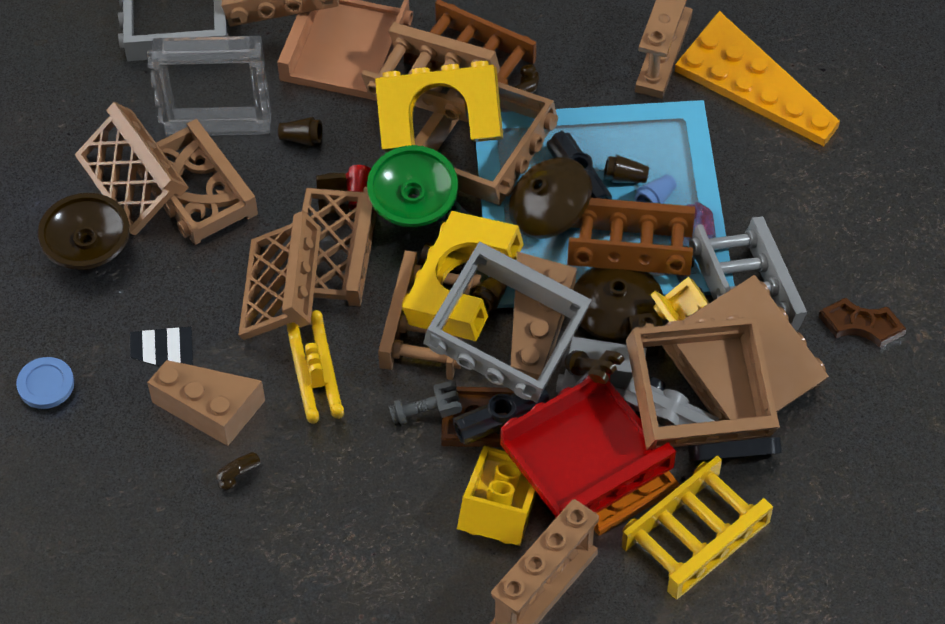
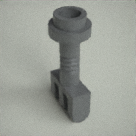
M447 381L433 385L435 396L403 405L401 399L394 401L395 404L389 405L393 423L400 422L401 425L406 424V417L439 408L442 418L460 413L462 406L458 402L459 395L456 392V383L454 381Z

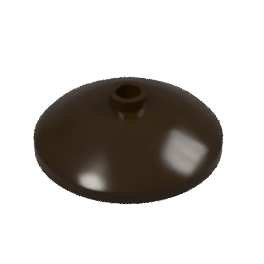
M565 157L551 158L530 168L519 179L510 197L509 215L512 223L519 226L522 234L535 239L551 238L568 230L581 218L590 202L592 182L588 172L577 161Z
M78 193L57 201L45 212L38 227V239L44 254L55 264L76 270L95 268L111 261L123 250L130 233L128 217L123 207L112 198L97 193Z
M595 267L583 273L573 289L592 300L580 326L594 337L610 342H626L627 337L631 333L629 317L656 312L653 308L656 303L651 294L657 291L663 295L659 283L649 272Z

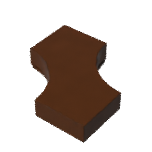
M843 298L819 312V318L835 338L846 335L861 336L871 340L881 348L904 336L906 333V328L889 307L865 309L853 304L849 299Z

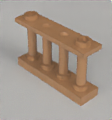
M687 0L655 1L638 47V51L645 52L647 55L635 85V92L663 99L692 18L693 9L685 7Z
M393 22L388 30L394 46L390 56L378 74L363 70L361 75L367 92L377 97L375 78L383 77V72L394 71L403 55L407 53L419 56L408 74H412V69L425 68L429 61L433 60L444 63L443 65L459 64V68L471 67V63L476 61H489V65H494L497 68V74L500 71L496 52L493 50ZM443 87L432 88L422 94L415 104L416 107L443 114L452 120L459 119L469 122L466 101L458 91L455 96L441 93Z
M405 251L378 350L379 367L392 370L394 359H400V356L446 363L447 379L453 380L455 369H461L456 360L445 354H437L430 348L403 344V341L400 340L401 333H406L407 331L427 332V329L409 325L402 310L403 299L407 293H410L415 283L417 271L422 269V265H417V252ZM477 271L463 294L471 296L472 289L481 283L482 275L477 274ZM449 273L443 284L453 286L460 274Z

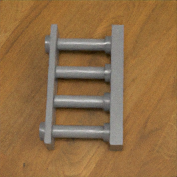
M753 217L744 234L710 239L703 225H696L692 238L689 240V247L693 248V256L696 258L713 300L736 287L729 286L724 274L757 270L761 273L764 280L763 283L768 287L774 302L785 310L790 324L798 331L807 311L764 217ZM746 246L750 248L754 258L719 262L714 250Z

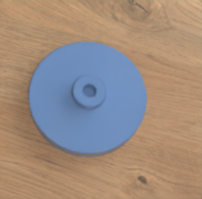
M42 357L29 362L21 369L17 377L16 386L20 398L27 405L38 409H48L60 405L71 395L74 388V376L71 368L64 361L54 357Z

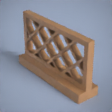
M113 102L106 110L110 116L75 153V156L103 195L118 202V187H126L125 201L118 203L124 207L127 214L130 234L136 236L174 194L182 196L189 187L134 112L125 106ZM115 126L117 128L116 141H108L109 131ZM123 146L131 147L130 161H121ZM107 147H115L113 161L105 162ZM94 148H98L97 162H90L87 155ZM123 166H129L127 181H119L120 168ZM137 166H145L144 180L136 181ZM104 167H112L111 182L103 181ZM158 185L163 192L155 200L150 201L151 187ZM135 186H143L142 201H133ZM141 206L140 216L133 223L131 220L132 207Z
M364 187L363 192L306 188L302 211L308 215L310 213L312 215L310 217L324 228L320 234V241L330 235L337 243L325 252L319 247L317 265L325 261L332 270L320 278L316 275L314 298L348 300L349 306L361 307L377 212L369 200L367 187ZM312 198L325 199L329 203L318 212L311 207ZM346 201L357 202V207L348 214H345L339 207ZM335 210L341 218L328 226L322 217ZM347 223L352 229V233L341 240L334 231ZM342 249L348 255L347 260L336 266L329 257ZM338 275L343 281L342 290L328 289L324 283Z
M304 211L293 215L292 224L251 239L238 334L243 340L295 322L300 328L311 324L321 227ZM291 236V240L284 247L282 244ZM270 244V246L260 256L261 247ZM278 249L282 250L272 263L268 262ZM288 258V264L283 270H280L279 268ZM265 265L268 266L265 272L257 280L258 273L263 269ZM277 272L279 275L269 287L265 286ZM285 282L284 290L278 295L276 292ZM262 289L265 290L262 296L254 304V298L259 294V292ZM274 296L276 299L270 305V307L264 312L262 309ZM282 307V312L284 314L274 317V315ZM260 313L262 315L255 325L251 326V322Z

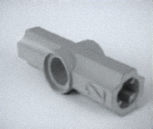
M632 377L622 397L632 409L639 412ZM651 385L659 427L719 420L718 417L689 404L687 397L680 392L671 389L662 391Z

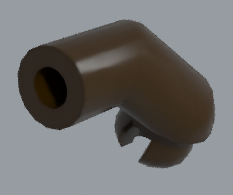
M528 64L521 68L520 73L522 77L520 84L514 87L534 93L537 90L539 73L536 72L534 65Z
M250 452L219 469L216 474L219 487L223 490L234 488L236 485L234 477L257 468L260 465L259 456L254 452Z

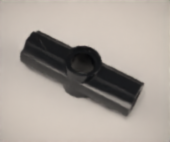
M564 131L555 133L547 141V149L553 158L565 157L580 163L591 178V198L612 199V195L593 168L592 158L587 153L581 151L570 133H565Z
M544 389L537 403L532 400L522 399L515 393L512 395L496 394L489 400L487 405L453 418L456 435L461 443L467 445L493 433L501 434V427L508 420L525 415L540 402H548L550 400L548 393ZM498 413H506L507 415L502 416L498 415Z

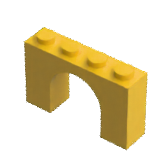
M489 61L472 62L471 67L459 68V64L441 66V71L430 72V68L426 67L412 69V74L400 75V71H388L382 73L383 77L375 78L381 146L385 152L402 146L415 145L413 128L414 106L422 94L436 87H449L463 95L468 108L470 137L473 142L503 139L497 68L494 65H489Z
M451 211L447 221L443 222L440 227L439 236L435 244L428 250L425 264L422 269L417 271L415 283L410 293H407L403 299L402 310L405 313L408 324L428 329L450 290L442 286L446 276L455 267L469 260L479 241L516 260L517 251L520 252L524 245L519 226ZM463 294L442 330L452 336L477 341L488 318L483 299Z

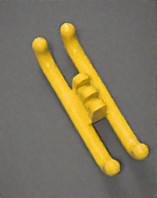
M319 310L312 311L311 315L315 343H308L305 346V353L299 326L295 322L286 325L305 416L311 424H315L319 420L313 388L325 386L332 416L335 419H340L344 415V407L340 399L323 315Z

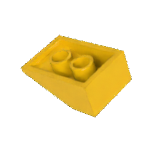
M483 446L462 498L457 529L468 532L471 535H481L499 540L505 544L520 546L537 492L506 451Z

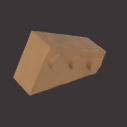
M166 360L147 382L152 403L226 446H229L265 402L261 380Z

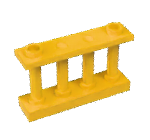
M718 455L710 462H702L689 479L639 519L633 518L622 530L621 547L625 551L638 542L669 572L667 592L676 600L769 524L771 520L773 506L765 498L756 505L748 504L718 477L722 462ZM709 485L740 514L739 519L732 525L730 523L725 524L695 495ZM686 504L717 533L716 538L709 544L706 542L701 543L672 514ZM662 523L693 552L692 558L686 563H678L648 533Z

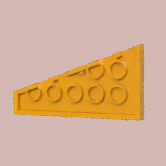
M721 11L715 15L675 64V72L823 147L839 127L840 120Z

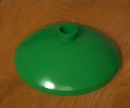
M409 145L395 148L385 153L375 162L368 176L367 191L373 208L381 217L396 225L419 227L439 220L451 209L458 193V179L453 165L444 155L428 147ZM411 194L418 195L416 198H409L408 196Z

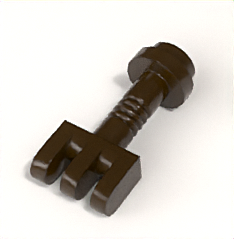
M575 350L566 356L564 363L570 374L581 376L589 371L587 374L595 383L605 384L609 380L607 374H614L617 370L614 364L621 365L625 358L619 352L606 350L599 360L590 359L584 351Z

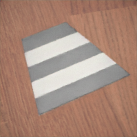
M192 326L130 332V358L162 366L166 360L193 366Z

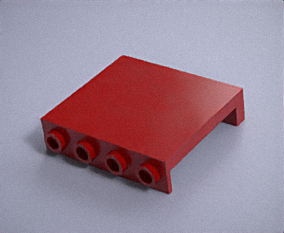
M607 374L609 380L605 384L595 383L588 375L580 384L572 388L567 387L563 389L555 398L546 403L540 402L536 404L530 412L519 418H511L501 427L500 445L555 517L573 499H576L593 512L598 513L674 468L676 450L669 442L657 449H646L641 419L611 384V374Z

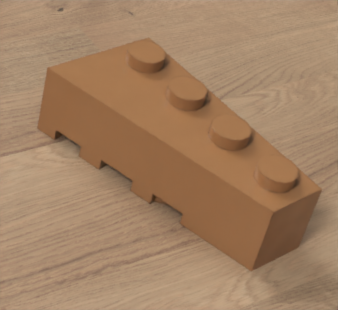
M517 251L518 262L572 290L574 289L577 268ZM515 290L510 366L538 380L553 353L565 315Z

